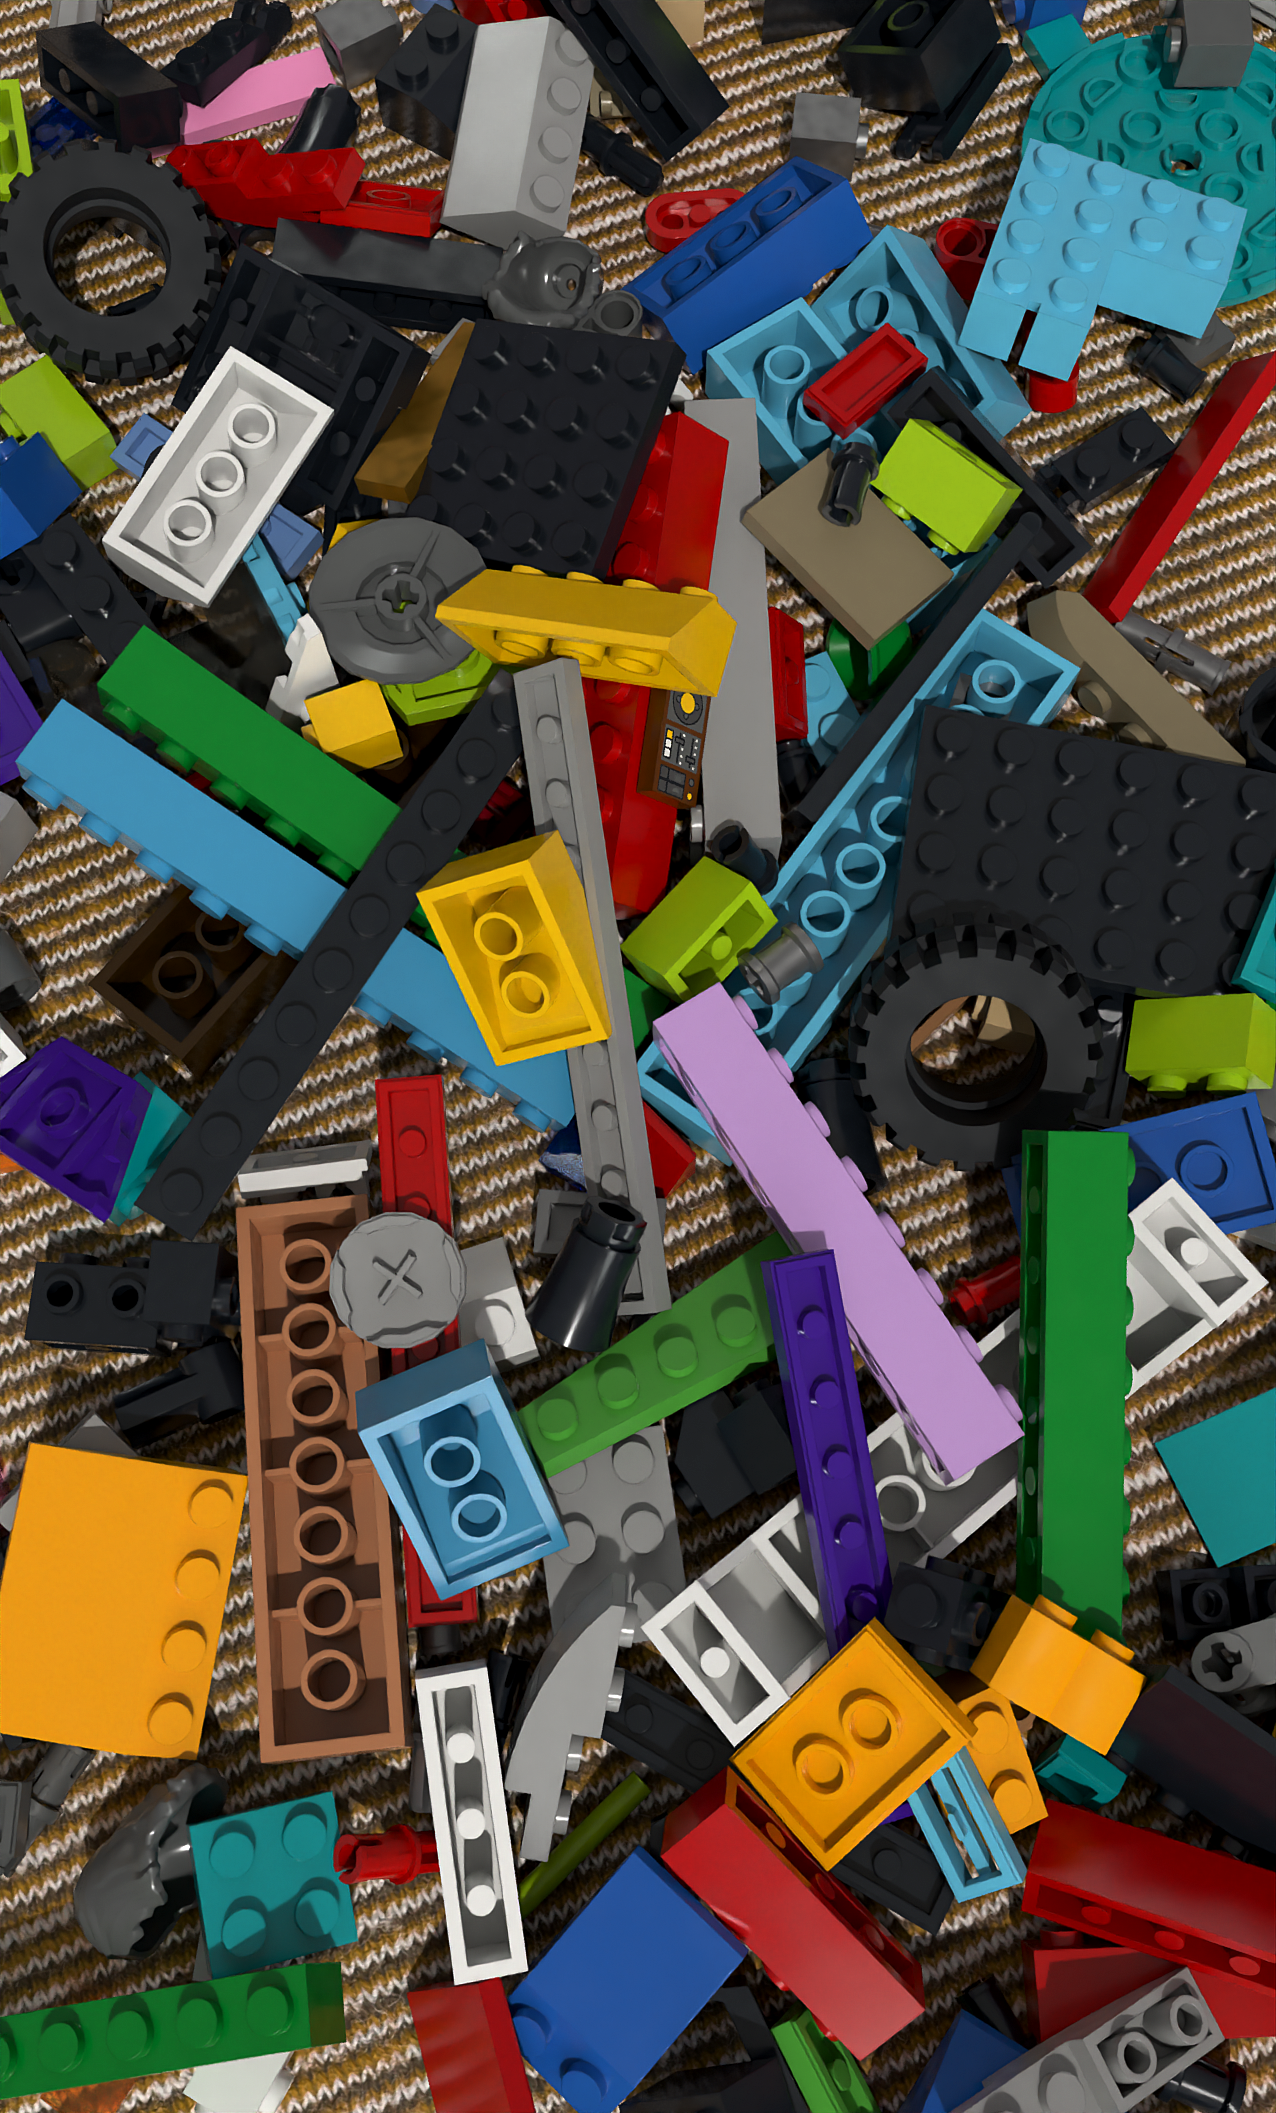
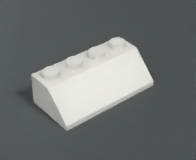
M230 346L102 538L110 565L161 596L209 608L334 416V409Z

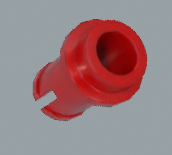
M1012 1255L1006 1261L970 1280H967L965 1277L955 1280V1288L947 1292V1297L953 1312L963 1325L968 1326L973 1322L983 1325L988 1322V1314L1020 1298V1258L1018 1256Z

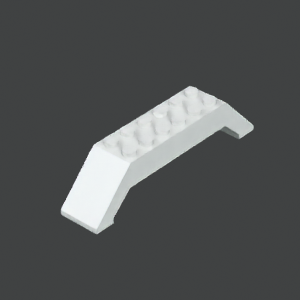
M1173 1177L1128 1214L1132 1220L1135 1234L1133 1250L1127 1256V1286L1130 1288L1133 1296L1134 1310L1132 1320L1126 1326V1355L1132 1366L1133 1381L1131 1390L1125 1396V1400L1210 1331L1222 1324L1269 1283ZM1020 1308L977 1343L983 1355V1360L977 1364L991 1385L994 1387L999 1383L1002 1384L1010 1392L1017 1404L1019 1397ZM897 1412L867 1436L893 1584L899 1561L925 1569L928 1555L943 1559L1017 1495L1018 1440L945 1486ZM801 1493L641 1626L645 1634L734 1747L788 1701L790 1696L830 1658Z

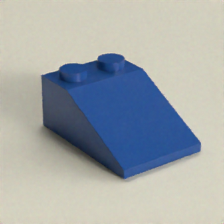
M638 1845L528 1966V1971L522 1973L506 1995L521 2055L578 2113H611L636 2088L745 1958L749 1949L644 1848Z

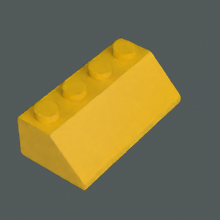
M514 565L511 572L485 569L440 603L435 614V618L496 664L532 668L562 657L579 660L581 677L717 697L737 622L718 603V597L704 589L682 587L680 594L661 592L657 587L649 583L634 579L624 580L622 586L607 585L593 576L579 572L567 573L566 579L548 577L547 574L538 569L524 565Z

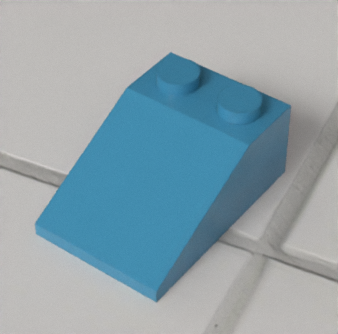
M484 1338L355 1392L358 1434L441 1601L570 1546L510 1394Z

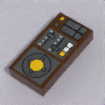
M651 688L637 793L677 809L696 808L711 696Z

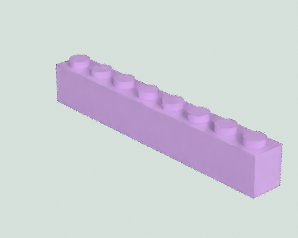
M718 982L653 1021V1042L792 1254L796 1255L821 1249H834L849 1340L944 1485L947 1486L1024 1436V1432L1017 1423L1023 1419V1414L1010 1392L1000 1383L993 1387L977 1364L983 1360V1355L970 1333L962 1325L953 1328L938 1305L944 1302V1298L936 1282L924 1268L915 1271L900 1250V1248L905 1246V1240L896 1223L885 1211L878 1215L875 1213L863 1195V1192L868 1187L856 1164L848 1156L839 1159L825 1138L830 1135V1129L818 1108L811 1101L803 1105L789 1085L794 1081V1077L783 1056L775 1048H771L768 1051L765 1050L753 1032L758 1028V1024L747 1003L739 995L730 998L722 984Z

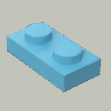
M827 651L805 659L809 734H807L806 739L801 740L804 742L805 748L813 750L814 759L812 764L816 772L860 717Z

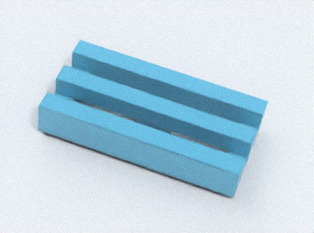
M963 1746L930 1778L948 1812V1820L957 1838L963 1842L979 1874L978 1877H971L925 1782L907 1798L958 1903L1023 1883L1027 1873V1868L966 1746ZM947 1767H949L1000 1870H997Z

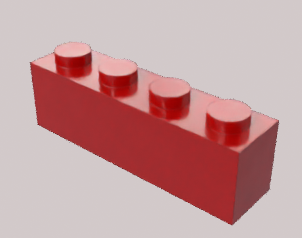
M726 1766L665 1817L660 1857L663 1859L667 1872L686 1890L692 1889L712 1909L714 1917L738 1940L741 1939L761 1959L767 1975L778 1988L783 1991L791 1990L806 2005L816 2025L829 2040L833 2042L840 2040L859 2061H862L926 2010L922 1965L830 1870L827 1872L796 1835L729 1766Z
M1046 1798L1045 1807L1048 1816L1041 1819L1027 1870L1021 1911L1276 1998V1872L1242 1862L1236 1856L1225 1851H1208L1171 1839L1154 1828L1134 1827L1100 1816L1090 1808L1082 1805H1066Z
M1067 1926L1042 1927L1039 1929L1040 1940H1021L1028 2032H1033L1035 2040L1040 2044L1080 2019L1137 1988L1184 1966L1099 1937L1083 1938L1082 1931ZM1189 1969L1225 2039L1276 2037V1998Z

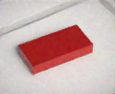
M886 322L804 391L803 404L839 437L845 440L926 371L928 357Z

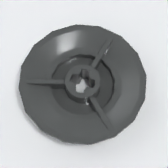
M419 517L380 519L349 532L323 556L309 586V615L322 633L329 656L350 674L383 685L423 683L456 669L475 650L469 643L435 618V614L440 603L487 569L478 549L451 527ZM402 600L412 601L413 604L406 605L404 613H394L393 609H399Z

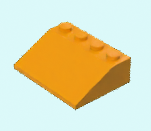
M35 1442L28 1443L0 1580V1733L124 1755L197 1760L247 1490L248 1475L231 1468Z

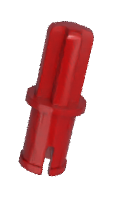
M397 1824L391 1826L384 1833H352L342 1835L334 1848L335 1872H341L342 1870L354 1869V1871H344L338 1879L345 1884L375 1879H389L390 1882L401 1885L410 1883L417 1874L440 1872L435 1830L415 1832L407 1824Z

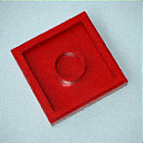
M359 179L345 209L320 211V223L430 238L443 225L439 223L445 190Z
M500 1977L455 1985L454 1981L430 1983L406 1992L436 2113H536Z

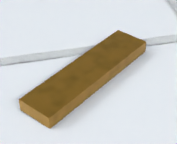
M462 323L415 390L407 409L402 408L359 469L354 480L360 494L411 504L419 489L428 462V454L432 448V439L475 323Z

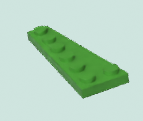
M775 1231L672 1304V1309L658 1313L517 1412L533 1454L547 1479L777 1359L760 1262L793 1255L778 1231Z

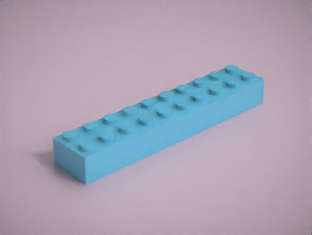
M983 608L780 870L778 882L773 890L762 896L778 919V922L749 953L754 955L781 936V927L792 921L806 932L817 947L823 959V969L816 974L807 972L780 991V1000L773 1005L763 1002L752 990L742 975L739 964L721 982L730 998L739 995L744 999L758 1024V1028L753 1032L766 1051L771 1048L779 1051L787 1062L794 1078L797 1075V1070L803 1067L853 998L854 993L861 987V976L871 961L879 962L884 955L920 714L925 705L997 719L1006 716L1011 711L1008 721L1048 728L1066 703L1081 668ZM960 673L971 675L972 679L963 704L949 708ZM985 682L1000 684L1005 688L1008 695L1002 698L990 697L980 689L979 685ZM652 1041L637 1062L642 1100L666 1124L730 1167L733 1162Z

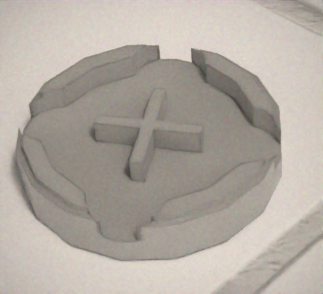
M385 1212L360 1222L348 1234L349 1236L342 1242L339 1250L336 1251L330 1265L329 1293L339 1319L351 1331H354L358 1337L381 1348H412L437 1338L456 1319L466 1296L467 1267L457 1242L438 1223L412 1212Z

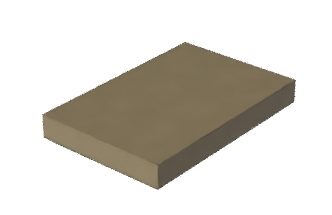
M827 448L749 508L741 523L869 651L946 587L954 573L869 488L862 508L861 521L858 525L854 526L850 523V527H842L826 520L822 514V508L827 500L834 476V471L831 468L834 453Z

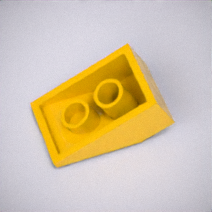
M558 829L447 863L416 893L496 1066L605 1040L611 1036L612 1028L584 888Z

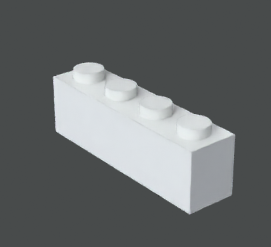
M479 1659L416 1670L415 1683L454 1984L459 1985L528 1971L485 1660Z

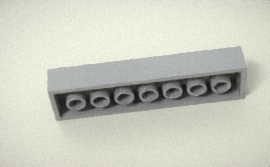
M755 398L684 400L685 415L729 441L708 591L718 597V603L737 622L717 697L711 696L696 808L687 809L690 810V866H695L704 855L723 865L715 859L712 854L711 845L719 831L732 825H738L740 831L742 827L745 828L760 849L772 853L778 862L782 832L764 545L741 523L746 511L761 500Z

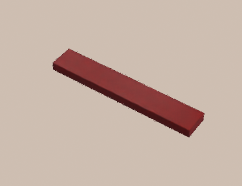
M1276 350L1233 363L1081 594L1110 624L1122 622L1276 384Z

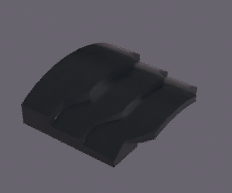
M241 243L171 405L186 414L229 347L232 346L334 409V416L278 501L301 516H305L324 505L343 513L356 486L355 475L388 430L398 407L407 409L432 355L407 337L333 292L270 256Z

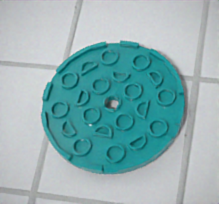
M1168 25L1154 26L1152 34L1125 39L1122 32L1080 50L1065 61L1049 77L1033 101L1021 139L1018 171L1029 140L1032 138L1044 143L1061 145L1069 151L1099 161L1116 163L1124 169L1154 179L1168 180L1178 187L1209 197L1223 198L1233 205L1248 209L1227 286L1216 308L1247 302L1276 289V52L1254 42L1255 45L1239 86L1174 87L1171 63H1165L1163 58L1164 38ZM1186 160L1195 167V169L1187 171L1176 169L1173 173L1170 161L1181 162Z

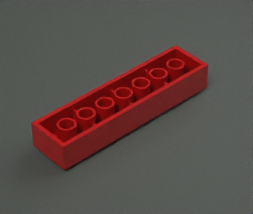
M680 411L665 415L603 584L622 586L624 580L634 579L649 583L657 587L661 592L680 594L682 587H696L708 591L729 447L727 439ZM581 677L616 920L643 919L656 908L666 895L677 808L636 792L652 687Z

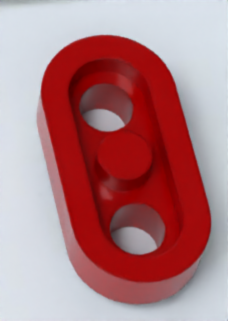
M722 188L662 194L653 199L646 209V237L654 248L669 253L743 197L745 193L736 189Z

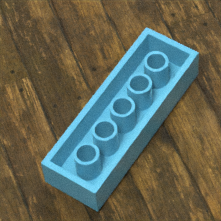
M802 297L707 351L705 394L709 399L755 398L759 462L778 486L827 448L835 454L841 450L844 444L849 442H860L873 448L877 454L876 460L880 465L902 431L897 423L887 414L891 408L887 403L843 440L803 404L804 391L846 357L848 353ZM869 483L868 488L881 500L884 493ZM914 515L910 520L897 516L954 573L946 587L906 619L912 636L931 625L998 540L994 533L980 552L964 553L960 550L957 555H952L938 547L927 537L931 528Z

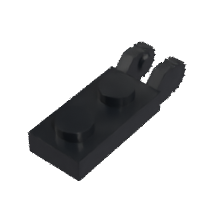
M237 0L234 4L231 18L228 17L216 22L211 27L210 32L192 46L181 49L176 54L175 59L159 72L178 86L182 100L202 107L272 51V47L283 39V35L286 36L287 32H290L293 12L290 11V7L286 3L273 0V3L269 2L268 6L266 0Z
M1140 407L1054 460L1051 465L1047 464L1042 467L1036 474L1052 491L1057 487L1060 489L1063 495L1059 499L1074 516L1078 513L1083 516L1169 462L1176 450V445L1148 413Z

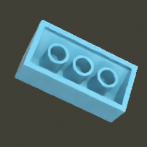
M887 224L810 306L848 354L887 322L928 357L926 371L888 402L891 407L930 368L939 365L1003 437L1032 411V408L1000 359L957 345L969 309L923 238Z

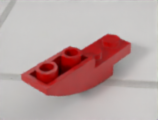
M257 138L176 146L165 160V163L169 162L182 173V182L187 190L190 188L197 190L205 202V214L238 223L277 228L278 218L318 223L320 211L345 209L366 165L354 147L269 155Z

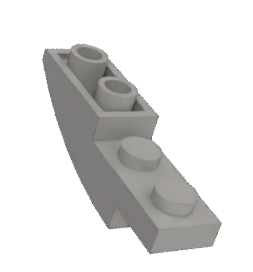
M611 1573L584 1598L566 1619L543 1653L527 1685L518 1709L507 1750L503 1789L527 1793L522 1820L519 1858L543 1862L548 1861L553 1833L565 1835L569 1821L572 1790L561 1789L565 1770L578 1771L584 1736L600 1739L605 1712L619 1711L625 1669L615 1667L618 1646L628 1648L632 1646L638 1609L637 1604L626 1602V1575Z
M1180 1967L1080 2019L1022 2054L981 2081L984 2089L949 2113H1125L1223 2042L1225 2037L1188 1967Z

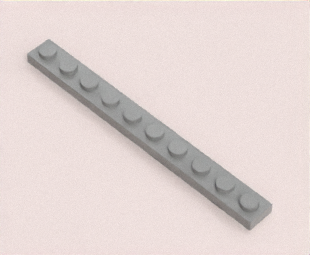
M562 657L514 673L513 678L536 836L558 829L584 888L612 1028V1034L608 1039L567 1049L588 1198L599 1196L608 1200L622 1202L638 1211L640 1217L647 1222L644 1234L639 1241L641 1251L630 1274L617 1316L658 1313L672 1309L580 665L579 660Z

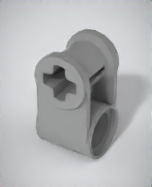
M1276 1613L1270 1615L1265 1620L1225 1632L1213 1633L1203 1638L1195 1647L1191 1658L1192 1672L1197 1682L1246 1718L1276 1709ZM1220 1650H1227L1231 1657L1226 1658ZM1241 1694L1245 1700L1240 1701L1235 1695Z

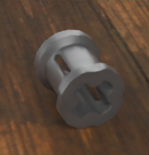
M792 921L781 927V936L756 954L745 953L738 958L739 969L745 980L761 1000L768 1005H773L779 1001L780 991L807 972L816 974L824 967L823 959L811 938L800 926Z

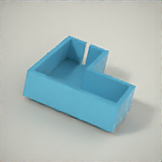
M1030 138L957 345L1007 361L1027 309L1036 312L1037 315L1018 365L1068 382L1089 332L1097 305L1201 339L1227 286L1248 209L1233 205L1223 198L1209 197L1178 187L1168 180L1154 179L1124 169L1113 162L1099 161L1069 151L1058 144L1044 143Z

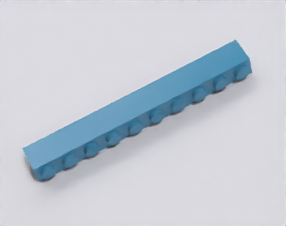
M64 699L60 700L15 761L21 777L26 780L22 788L35 800L52 810H56L60 804L64 805L82 817L78 825L91 837L108 847H112L117 840L138 854L134 863L148 875L164 884H167L171 877L193 891L189 899L197 907L218 920H222L227 913L248 927L244 936L250 942L272 956H277L279 951L282 950L297 961H300L348 891ZM403 928L357 996L352 1008L379 1027L384 1028L389 1021L410 1036L406 1044L426 1059L438 1063L441 1057L462 1069L463 1072L459 1079L477 1093L491 1098L496 1092L516 1105L512 1114L530 1128L540 1133H544L547 1127L555 1132L566 1128L576 1113L567 1049L496 1066L445 955Z

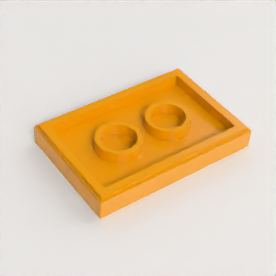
M874 1617L751 1736L729 1760L828 1872L965 1746L979 1729L877 1618Z

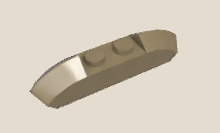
M1056 590L1027 603L1028 625L1031 638L1081 668L1073 689L1078 693L1083 707L1093 716L1101 717L1118 734L1120 743L1245 767L1246 760L1079 592Z

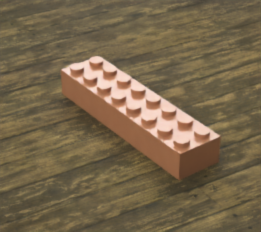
M368 1194L236 1208L260 1761L266 1764H281L414 1748L398 1513L358 1434L355 1392L388 1378L386 1348H381L358 1337L354 1331H351L339 1319L329 1293L330 1265L336 1251L339 1250L342 1242L360 1222L377 1216Z

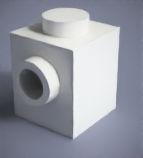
M294 2051L197 2067L183 2093L197 2102L194 2107L196 2113H275L295 2078L294 2075L285 2070Z

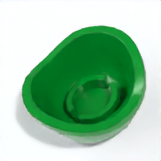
M835 617L826 638V651L849 696L859 700L874 698L914 648L911 629L906 620L869 651Z

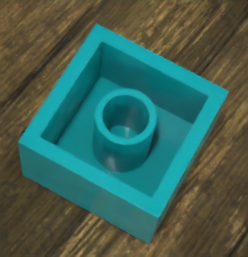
M323 1790L185 1825L207 1971L212 1980L358 1941L349 1884L342 1883L338 1879L341 1873L346 1870L335 1872L333 1866L334 1848L340 1838L333 1791Z

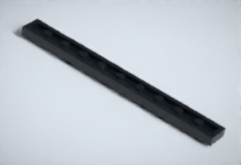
M502 668L499 669L134 1202L135 1206L188 1240L193 1241L419 906L420 902L416 893L448 863L523 752L514 678Z

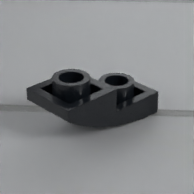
M1276 1565L1155 1571L1164 1641L1203 1639L1213 1633L1225 1632L1265 1620L1270 1615L1276 1613Z

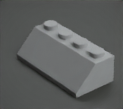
M551 16L478 25L472 44L439 223L497 247H502L504 250H508L511 243L519 240L517 235L520 231H524L535 240L560 237L566 233L595 67L594 61L566 23Z

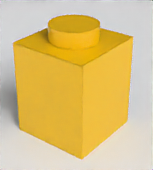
M364 679L304 700L312 724L300 727L304 739L351 773L355 774L403 757L394 723L377 682Z

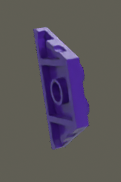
M61 1036L37 1051L28 1062L17 1065L0 1078V1153L105 1223L112 1213L152 1095L136 1080Z

